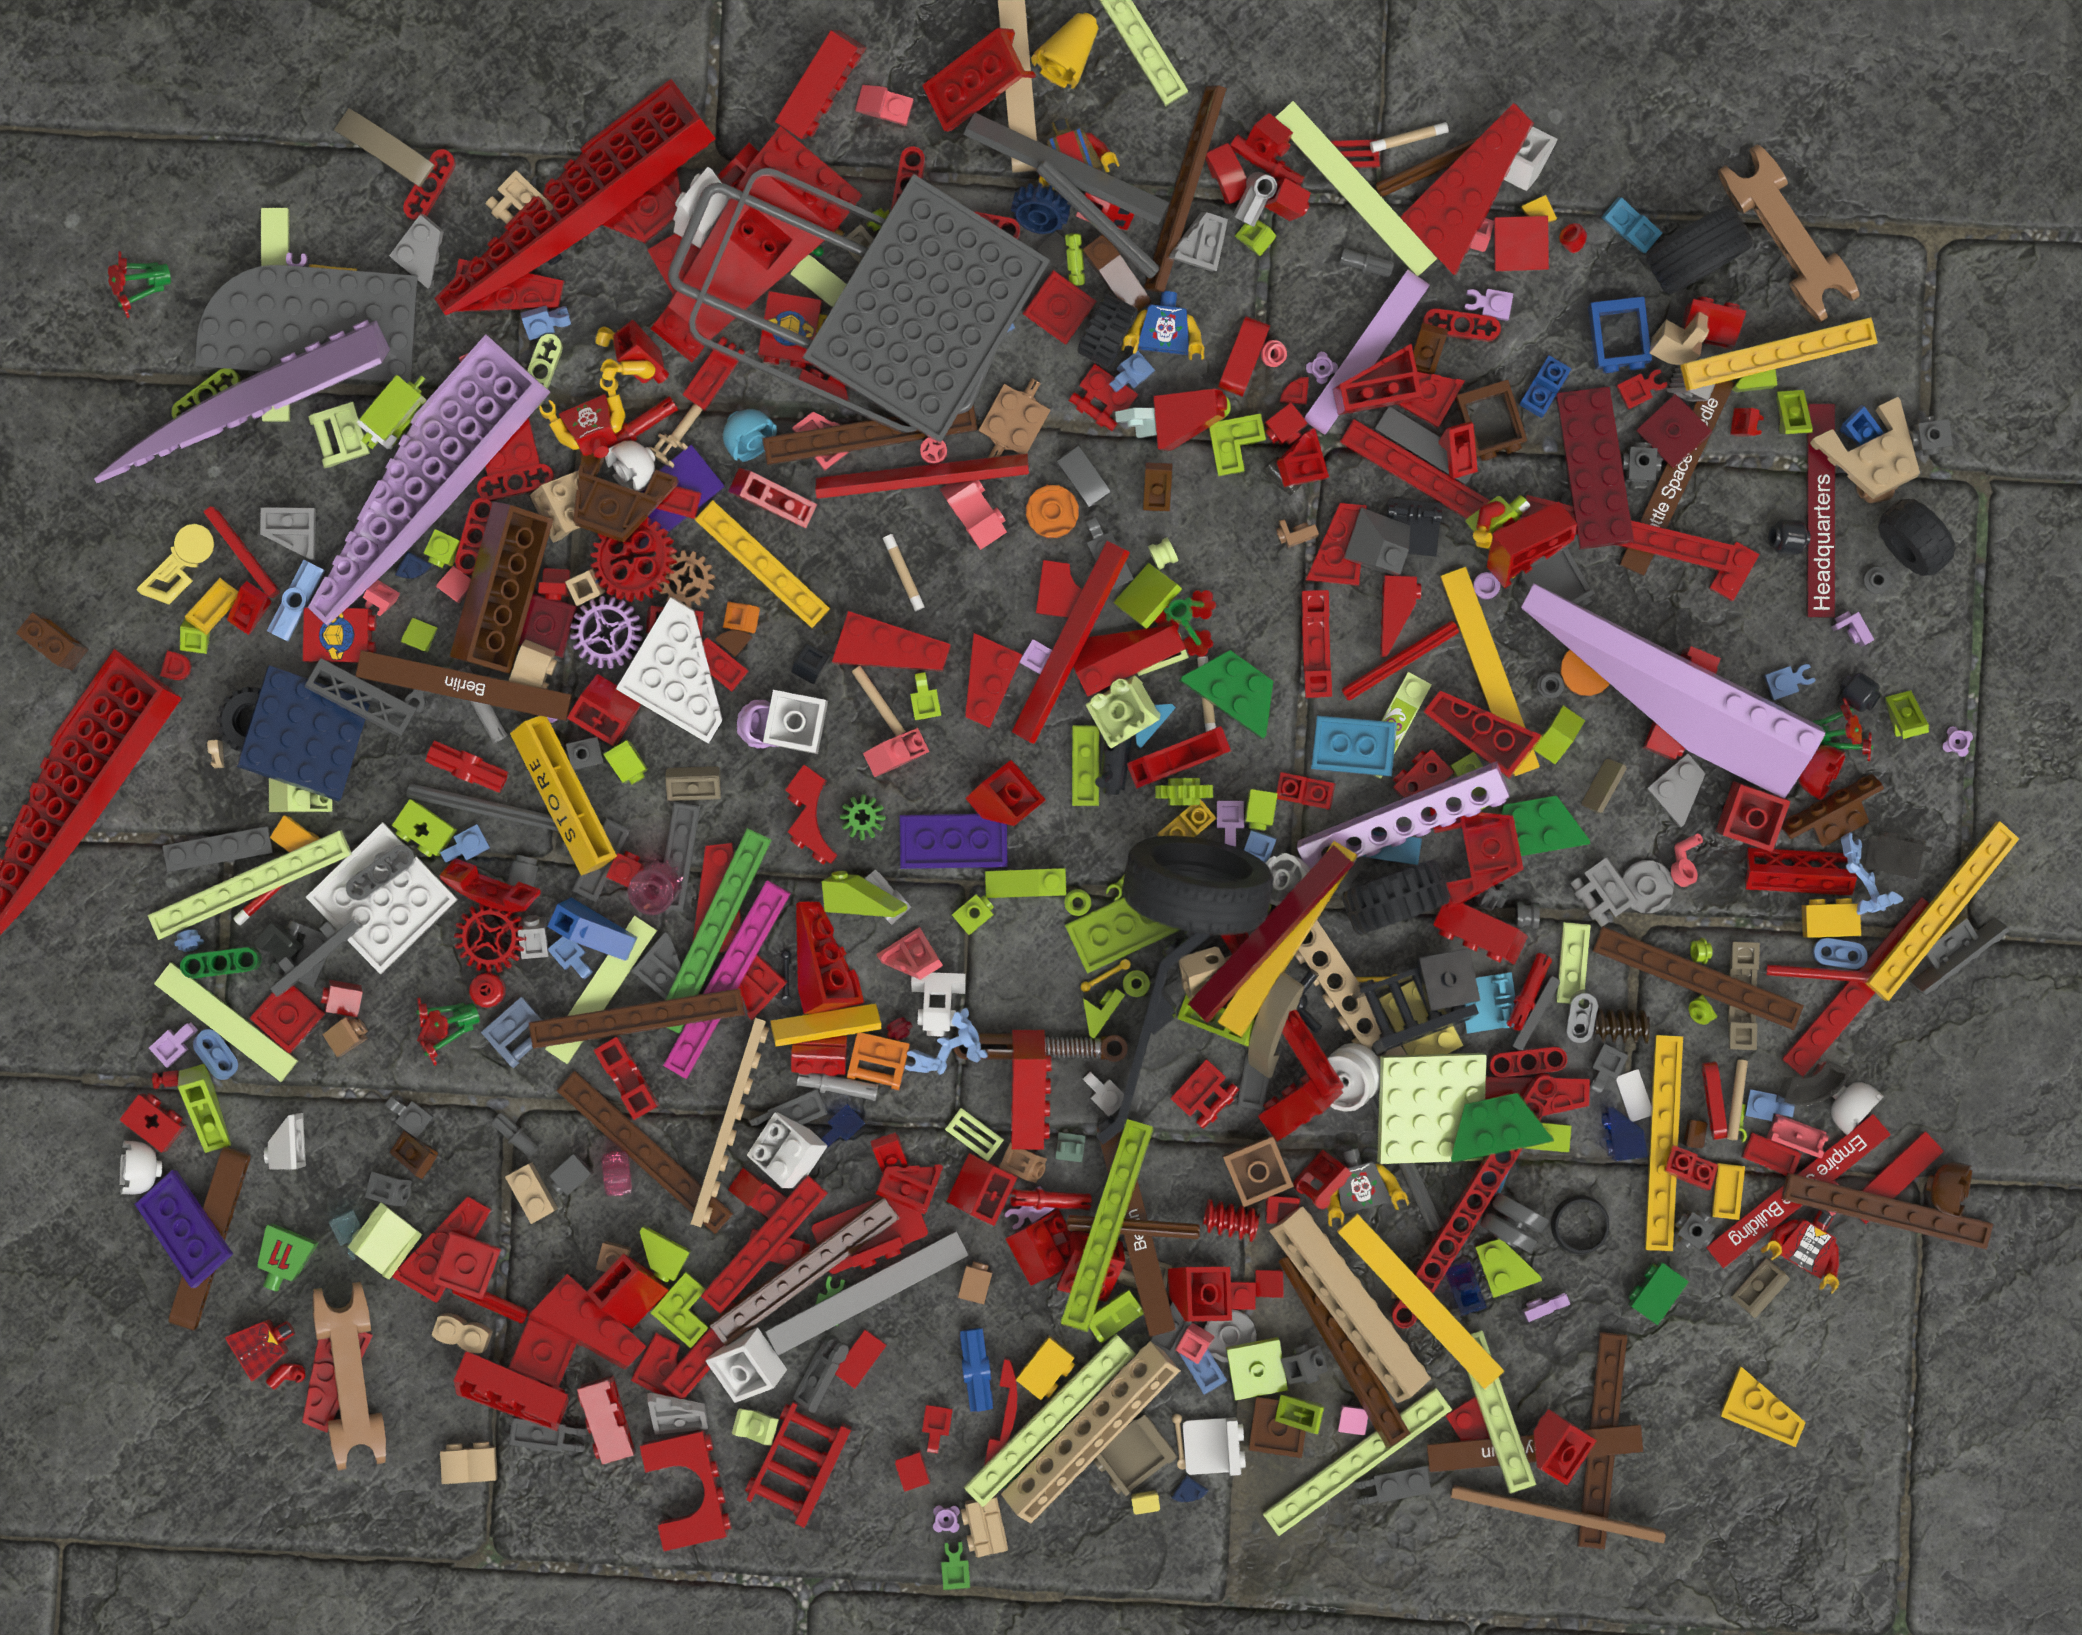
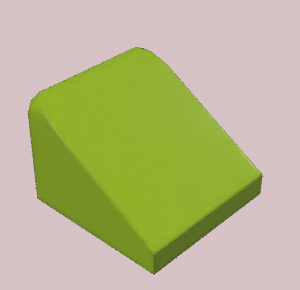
M1257 220L1254 227L1245 223L1235 237L1254 253L1261 256L1276 238V235L1270 227Z
M412 618L401 642L428 653L438 628Z
M184 619L180 626V650L206 654L210 632L205 635Z

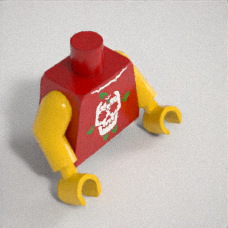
M631 320L620 330H617V332H613L607 327H601L598 330L596 344L607 347L612 339L614 341L616 359L620 363L618 364L612 359H606L600 369L603 372V379L613 380L616 372H621L622 375H634L642 383H647L653 378L660 384L668 378L669 372L664 368L661 350L634 320Z
M603 378L600 379V386L608 392V398L604 394L559 413V419L556 416V407L552 401L548 400L553 408L549 413H545L540 405L541 415L550 420L551 423L549 425L561 444L572 450L579 449L584 456L593 453L596 458H603L608 455V447L617 443V432L621 430L625 419V411L620 395L616 394L618 388L617 379L614 378L612 380L613 383L610 387L605 386Z

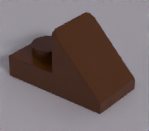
M1422 323L1413 348L1417 372L1435 374L1447 337V329Z
M1146 462L1143 510L1170 511L1172 463Z
M403 1131L389 1152L410 1172L421 1179L432 1167L433 1162L438 1156L437 1151L406 1131Z

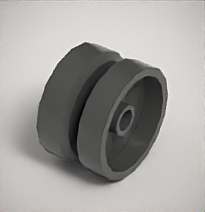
M1497 1192L1491 1204L1494 1209L1504 1214L1503 1218L1493 1213H1486L1480 1225L1493 1232V1236L1513 1247L1518 1246L1532 1254L1538 1241L1536 1237L1525 1232L1528 1227L1538 1233H1543L1549 1220Z

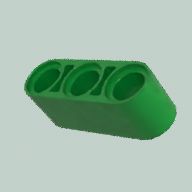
M250 947L191 954L182 959L180 969L182 974L188 978H204L250 972L260 967L262 956L257 949ZM246 952L251 953L254 957V962L250 967H246L242 962V956ZM220 955L224 956L227 960V966L222 971L215 964L217 957ZM193 959L198 960L201 965L199 972L196 974L192 973L189 969V963Z

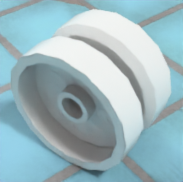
M1356 1043L1344 1044L1327 1058L1345 1086L1342 1089L1344 1093L1330 1105L1332 1108L1344 1112L1355 1111L1379 1091L1380 1060L1366 1046Z

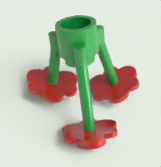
M1204 590L1203 592L1195 591L1193 598L1188 597L1185 601L1181 599L1174 600L1154 620L1155 623H1158L1157 627L1175 625L1177 630L1179 625L1182 624L1191 636L1184 640V645L1188 649L1187 652L1190 656L1196 654L1199 657H1203L1208 653V648L1213 646L1211 633L1208 630L1194 631L1189 623L1192 616L1194 618L1201 617L1206 620L1212 616V610L1216 608L1213 594L1209 590Z

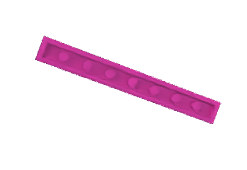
M769 880L766 881L703 994L738 989L791 895L790 892ZM720 1019L686 1024L663 1066L687 1079Z

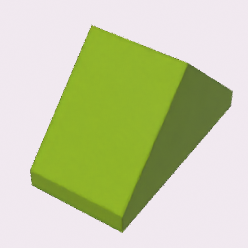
M1776 369L1741 377L1732 390L1736 393L1774 388L1777 386Z
M1562 706L1542 735V739L1535 746L1534 751L1555 765L1573 743L1585 720L1565 706Z
M1281 1395L1275 1421L1318 1434L1324 1407L1321 1403Z

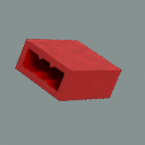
M623 1253L586 1293L601 1310L633 1329L669 1290L659 1278L654 1276L653 1272Z

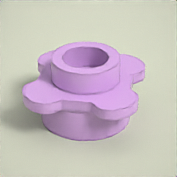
M1319 352L1317 358L1306 365V371L1312 373L1317 378L1319 384H1325L1327 378L1338 370V365L1332 362L1325 352ZM1321 365H1323V366L1325 367V369H1324V370H1320L1319 367H1320Z
M1956 727L1948 728L1947 740L1942 745L1945 752H1956L1960 757L1966 756L1968 754L1967 748L1973 739L1972 733L1969 731H1959ZM1956 739L1960 740L1959 744L1955 743Z
M941 1505L936 1506L933 1510L935 1515L933 1529L936 1532H941L942 1530H950L952 1533L957 1532L959 1529V1524L957 1523V1516L960 1513L957 1506H951L950 1508H943ZM947 1516L949 1520L944 1521V1517Z

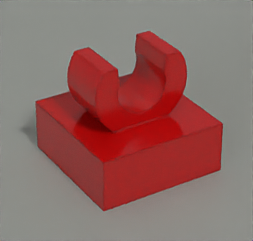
M1734 408L1730 435L1738 437L1760 435L1762 431L1757 430L1758 421L1764 420V417L1759 415L1760 410L1755 408Z

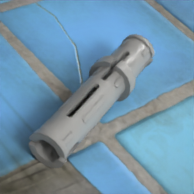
M466 666L465 669L462 668L461 670H459L462 672L473 674L470 669V666ZM470 701L493 744L508 736L491 705Z
M810 1073L808 1075L799 1074L796 1086L819 1089L821 1093L830 1091L875 1101L879 1084L828 1076L826 1074Z

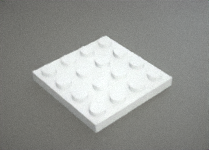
M381 823L352 852L351 856L344 859L306 896L338 931L353 919H357L363 927L350 937L348 941L380 974L396 961L458 900L417 856L413 866L367 899L353 900L348 896L346 885L352 877L394 847L405 845L385 823ZM398 851L399 857L393 862L390 861V858L386 859L392 865L394 873L398 871L395 867L397 863H408V852ZM378 865L374 869V877L379 881L387 878L388 869L384 865ZM368 873L364 875L368 879L362 884L354 883V894L360 893L363 895V888L368 884H371L372 888L376 886L369 879Z

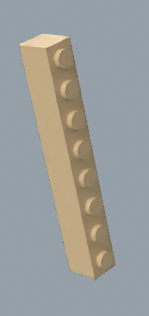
M1303 1206L1289 1213L1269 1230L1397 1403L1411 1398L1431 1379L1424 1366L1412 1354L1407 1343L1400 1338L1392 1323L1386 1319L1375 1300L1368 1295L1360 1280L1354 1276L1346 1265L1344 1258L1336 1252L1328 1237L1322 1233L1314 1222L1312 1215Z

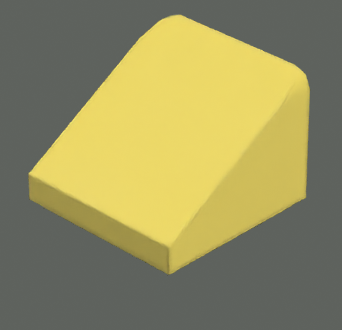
M1156 1490L1131 1495L1134 1514L1160 1510L1158 1492Z

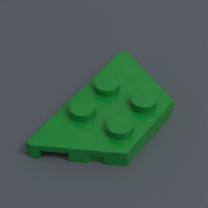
M1231 650L1180 677L1179 681L1259 738H1265L1273 689L1272 679Z
M1557 796L1506 804L1502 807L1501 815L1514 817L1521 856L1590 844L1589 838Z
M1518 1093L1465 1104L1451 1162L1455 1163L1554 1142V1138Z

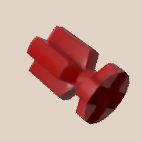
M179 1071L163 1072L162 1077H159L158 1073H153L152 1083L154 1089H159L162 1083L165 1088L178 1086Z

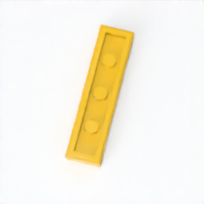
M876 1003L771 1021L775 1046L881 1029V1021Z

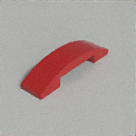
M1329 590L1302 591V646L1305 698L1332 697Z
M456 858L439 875L443 882L462 895L482 905L501 911H525L541 894L540 889L519 881L515 886L479 874L476 865Z
M1004 1357L999 1386L1009 1388L1000 1438L989 1437L984 1466L1006 1445L1015 1421L1017 1382L1012 1362L1008 1357Z

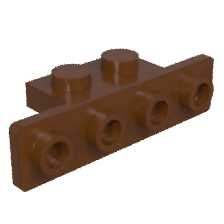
M1873 774L1861 777L1850 786L1837 790L1833 795L1820 802L1813 803L1809 808L1798 814L1791 815L1787 820L1783 821L1781 830L1790 839H1793L1812 828L1818 843L1825 847L1842 836L1869 823L1861 801L1880 792L1884 787Z

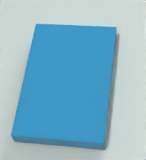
M1317 716L1311 769L1392 777L1397 723Z

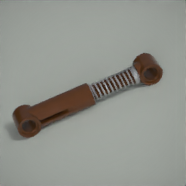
M978 1033L981 1044H1007V1049H983L987 1052L988 1057H980V1060H1012V1033ZM1115 1034L1101 1036V1038L1095 1037L1094 1040L1091 1037L1089 1040L1086 1037L1084 1040L1082 1037L1080 1040L1077 1037L1075 1040L1072 1037L1070 1039L1068 1037L1065 1039L1063 1037L1061 1039L1058 1037L1056 1039L1045 1037L1046 1055H1053L1054 1058L1056 1055L1059 1058L1061 1055H1063V1058L1066 1055L1068 1058L1070 1056L1073 1058L1075 1056L1078 1058L1080 1056L1082 1058L1085 1056L1089 1058L1091 1056L1092 1058L1096 1057L1097 1059L1101 1058V1060L1117 1062L1122 1060L1128 1051L1124 1038ZM1114 1040L1122 1045V1051L1116 1056L1108 1054L1106 1049L1108 1043ZM959 1046L954 1048V1052L958 1057L968 1060L967 1054L963 1053Z

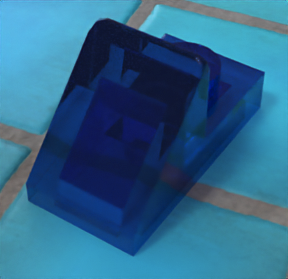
M1466 1262L1448 1268L1445 1274L1454 1296L1456 1309L1460 1315L1463 1316L1487 1308L1471 1263Z

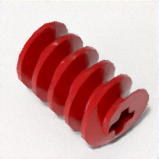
M1208 1199L1202 1227L1203 1225L1207 1226V1233H1211L1213 1228L1217 1227V1232L1220 1236L1227 1229L1229 1238H1232L1235 1231H1238L1239 1240H1242L1247 1233L1249 1241L1253 1242L1257 1233L1260 1212L1256 1216L1255 1209L1250 1208L1247 1214H1245L1244 1206L1242 1205L1235 1212L1232 1203H1229L1224 1210L1222 1201H1219L1214 1208L1212 1199Z

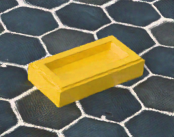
M219 578L185 615V619L207 635L231 609L239 591Z
M1717 1163L1718 1168L1715 1177L1711 1216L1739 1220L1745 1166Z

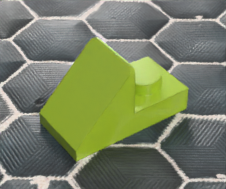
M1804 390L1777 392L1776 400L1780 414L1779 434L1812 432L1813 428Z
M1911 690L1885 697L1896 737L1902 736L1905 739L1929 732V724Z
M1115 989L1114 992L1107 991L1100 1001V1004L1103 1005L1101 1010L1083 998L1089 1035L1092 1038L1096 1037L1125 996L1118 989Z

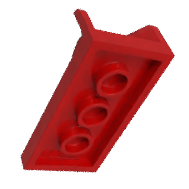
M997 28L922 85L944 131H952L1021 78L1036 77L1033 71H1024L1012 46L1015 37L1013 29Z

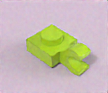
M926 672L915 674L918 693L910 694L915 720L942 716L937 689L929 691Z

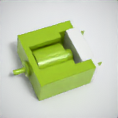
M396 375L357 421L358 425L367 432L361 439L365 445L369 442L368 446L373 449L379 442L387 449H392L412 425L410 422L415 413L427 401L420 395L422 391L418 389L425 380L422 375L414 384L410 381L406 383Z

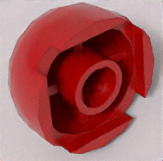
M1819 745L1812 759L1798 778L1801 787L1817 799H1823L1830 790L1828 785L1833 779L1836 780L1843 766L1845 752L1829 745Z

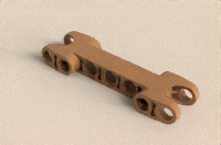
M1756 144L1749 150L1755 165L1754 176L1741 178L1725 165L1718 170L1720 181L1728 197L1740 213L1744 214L1751 208L1754 210L1798 275L1797 278L1789 282L1794 295L1816 321L1822 322L1828 318L1822 302V294L1825 289H1837L1850 301H1854L1860 296L1859 290L1850 271L1836 253L1824 258L1779 191L1788 184L1784 173L1767 151Z
M361 1282L352 1283L351 1300L342 1308L330 1307L325 1301L322 1288L313 1289V1319L316 1339L330 1338L341 1419L328 1421V1430L338 1471L346 1469L347 1454L353 1446L358 1444H365L373 1450L377 1464L385 1463L386 1437L382 1412L368 1413L358 1333L371 1331V1325Z

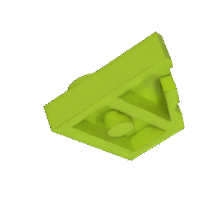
M1497 1238L1475 1246L1493 1298L1542 1281L1541 1276L1504 1241Z

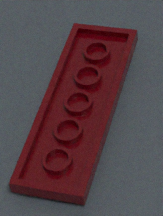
M1610 387L1557 393L1556 401L1574 518L1577 523L1576 530L1579 550L1633 543L1634 538Z

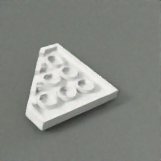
M670 597L616 689L709 744L723 719L696 615L693 609Z

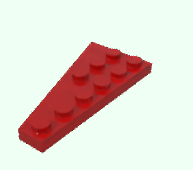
M1513 103L1400 217L1453 275L1457 274L1465 254L1468 253L1478 229L1481 228L1504 178L1507 177L1517 153L1523 146L1534 124L1516 103Z

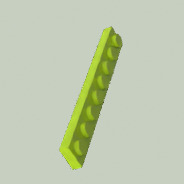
M1129 1119L1126 1121L1061 1320L1063 1325L1088 1332L1153 1132L1152 1126Z

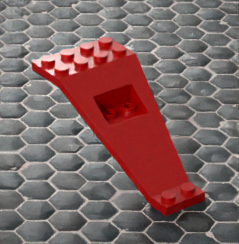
M781 126L749 164L736 186V189L743 191L746 183L755 172L760 169L770 168L853 205H856L863 196ZM762 176L756 179L749 192V195L832 232L836 231L849 214V211L770 176ZM729 198L683 277V283L701 290L739 201ZM744 204L706 293L746 310L825 240ZM744 228L747 229L750 232V234H746L744 232ZM764 246L770 248L771 252L767 251ZM675 291L667 307L650 329L692 363L705 347L694 340L689 332V317L696 300ZM702 303L696 315L695 327L701 336L711 340L736 317Z

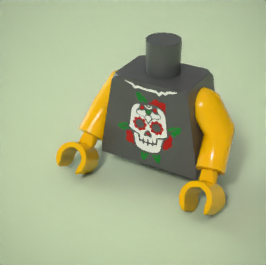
M1358 1148L1343 1152L1346 1167L1352 1174L1341 1188H1338L1330 1197L1331 1201L1327 1207L1329 1226H1332V1219L1335 1217L1339 1218L1341 1225H1343L1344 1214L1391 1202V1200L1396 1210H1399L1398 1200L1403 1199L1409 1205L1408 1197L1402 1191L1397 1179L1382 1164H1375L1372 1160L1362 1163Z

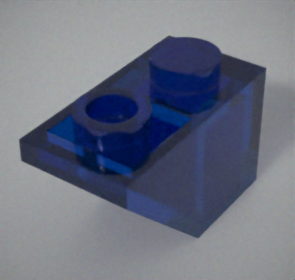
M1605 1107V1113L1601 1114L1603 1128L1604 1130L1608 1129L1609 1140H1605L1607 1155L1612 1156L1613 1161L1648 1157L1644 1130L1614 1107Z

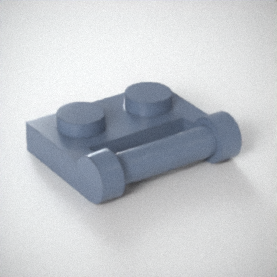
M521 997L481 1033L512 1068H515L520 1063L519 1060L532 1049L531 1036L513 1052H510L506 1046L529 1027L528 1022L543 1019Z

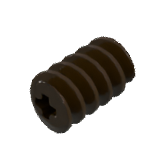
M1598 1008L1593 1040H1595L1597 1034H1600L1602 1042H1605L1607 1035L1611 1036L1612 1042H1616L1618 1035H1621L1623 1043H1626L1630 1035L1634 1043H1637L1639 1037L1643 1036L1644 1043L1648 1044L1650 1034L1649 1016H1646L1644 1010H1640L1636 1017L1634 1010L1630 1009L1626 1016L1623 1009H1618L1616 1015H1614L1612 1009H1607L1604 1015L1602 1009Z

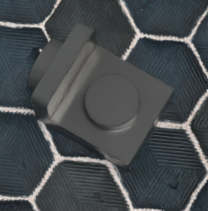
M371 1171L365 1198L391 1206H406L411 1194L412 1181Z

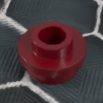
M905 1017L896 1019L886 1027L888 1030L887 1036L889 1039H896V1041L902 1040L910 1035L909 1030L913 1025Z

